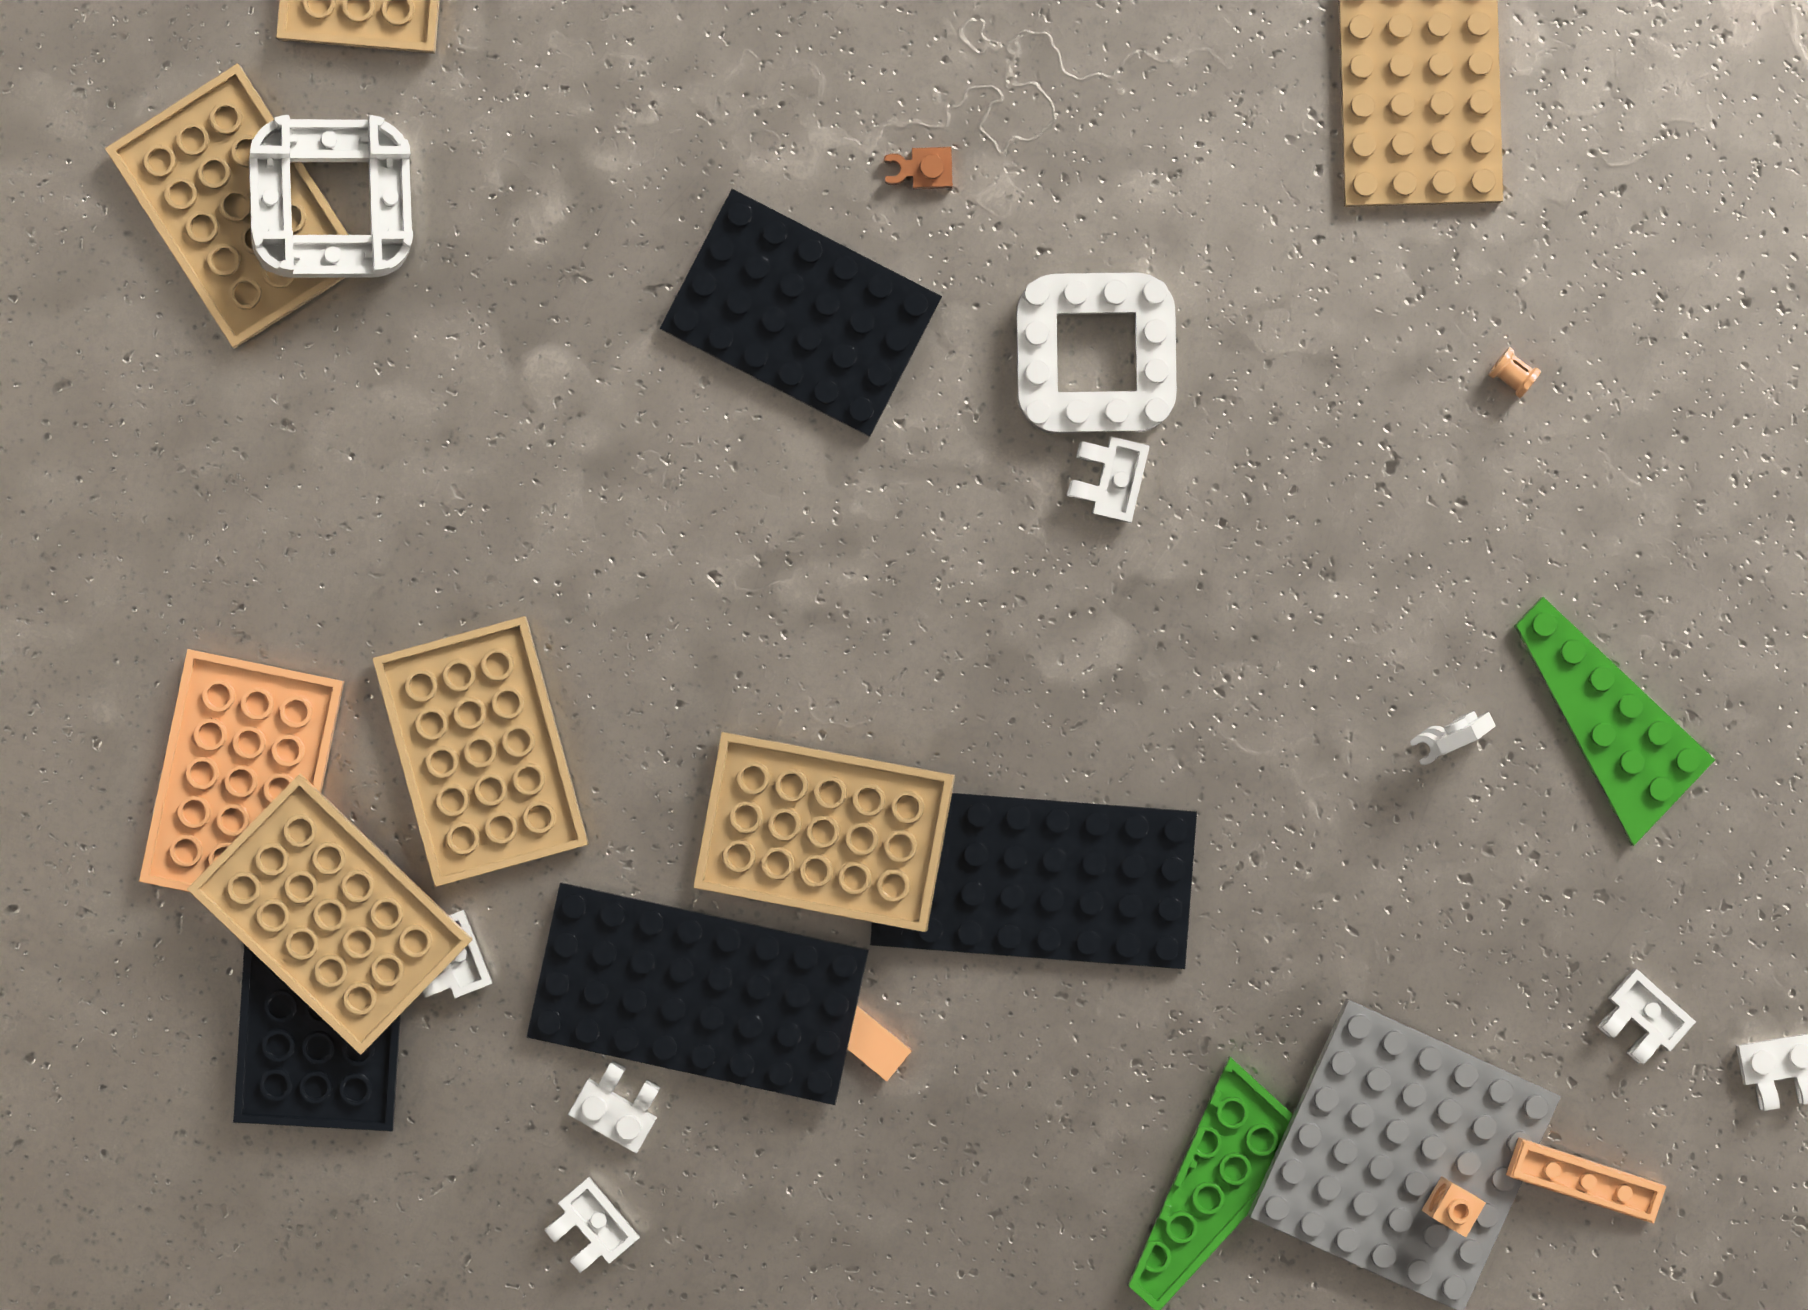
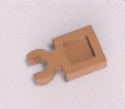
M951 147L912 148V160H905L898 154L884 156L885 163H896L901 169L897 176L885 177V183L888 185H899L906 178H913V190L953 187Z

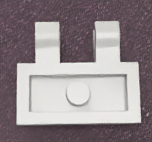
M1112 436L1109 438L1108 447L1082 441L1079 443L1076 458L1103 464L1099 484L1096 486L1072 480L1069 484L1067 496L1094 502L1092 514L1131 523L1150 446Z
M1475 711L1456 718L1453 720V723L1443 728L1440 726L1427 728L1413 738L1410 743L1412 746L1426 743L1430 747L1429 755L1419 760L1421 765H1427L1441 755H1445L1480 739L1494 728L1495 724L1489 712L1477 717Z
M464 910L449 916L473 940L444 969V973L439 974L422 991L424 998L450 987L454 997L457 998L492 984L491 977Z
M1633 969L1608 997L1616 1007L1603 1018L1597 1028L1606 1036L1615 1038L1630 1019L1634 1021L1646 1033L1630 1047L1627 1054L1638 1064L1642 1063L1644 1065L1660 1045L1666 1051H1671L1696 1021L1640 971Z
M1808 1034L1736 1045L1743 1085L1755 1084L1759 1110L1780 1109L1774 1080L1794 1077L1798 1103L1808 1104Z
M612 1060L599 1084L591 1079L587 1080L568 1115L637 1154L657 1119L656 1116L647 1111L661 1087L646 1080L634 1103H631L613 1092L626 1067Z
M590 1177L586 1178L558 1202L565 1213L544 1230L554 1243L575 1225L588 1238L590 1243L570 1260L579 1273L601 1255L610 1264L640 1238Z

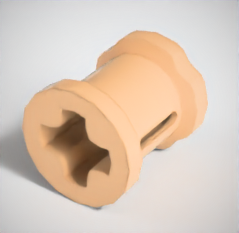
M1509 347L1493 366L1488 376L1492 379L1498 377L1516 391L1515 395L1521 398L1537 379L1541 371L1536 367L1533 369L1517 358L1514 355V350Z

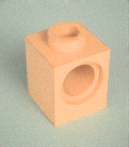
M1441 1176L1422 1211L1436 1221L1467 1237L1486 1202Z

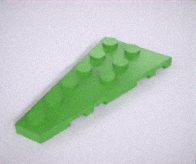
M1541 597L1514 627L1536 668L1539 669L1554 702L1561 710L1569 730L1593 775L1599 781L1614 814L1617 815L1630 844L1634 846L1715 759L1550 602Z
M1230 1056L1226 1061L1128 1282V1286L1154 1310H1161L1247 1216L1293 1115Z

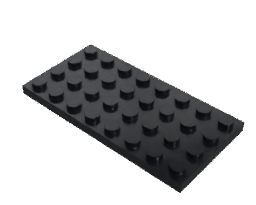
M952 793L927 932L872 922L870 945L1185 969L1197 811Z
M561 882L527 1038L836 1105L869 949Z

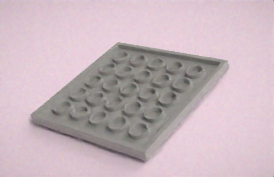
M1345 999L1247 1215L1453 1309L1464 1310L1523 1182L1506 1175L1518 1137L1540 1144L1561 1096L1349 999ZM1441 1176L1486 1202L1467 1237L1436 1221L1422 1211Z

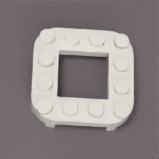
M289 115L275 117L274 121L269 122L257 132L252 140L249 155L251 243L254 254L264 270L289 278H373L385 276L400 269L409 253L413 239L409 162L411 153L408 140H405L394 126L385 122V118L369 115L368 120L290 119ZM290 162H369L371 235H293Z
M1064 273L1045 275L1028 284L1020 297L1016 312L1017 397L1020 410L1032 425L1043 432L1051 434L1082 432L1140 433L1151 430L1168 417L1175 404L1177 393L1176 317L1173 297L1163 281L1144 273ZM1134 314L1136 391L1058 392L1057 315Z

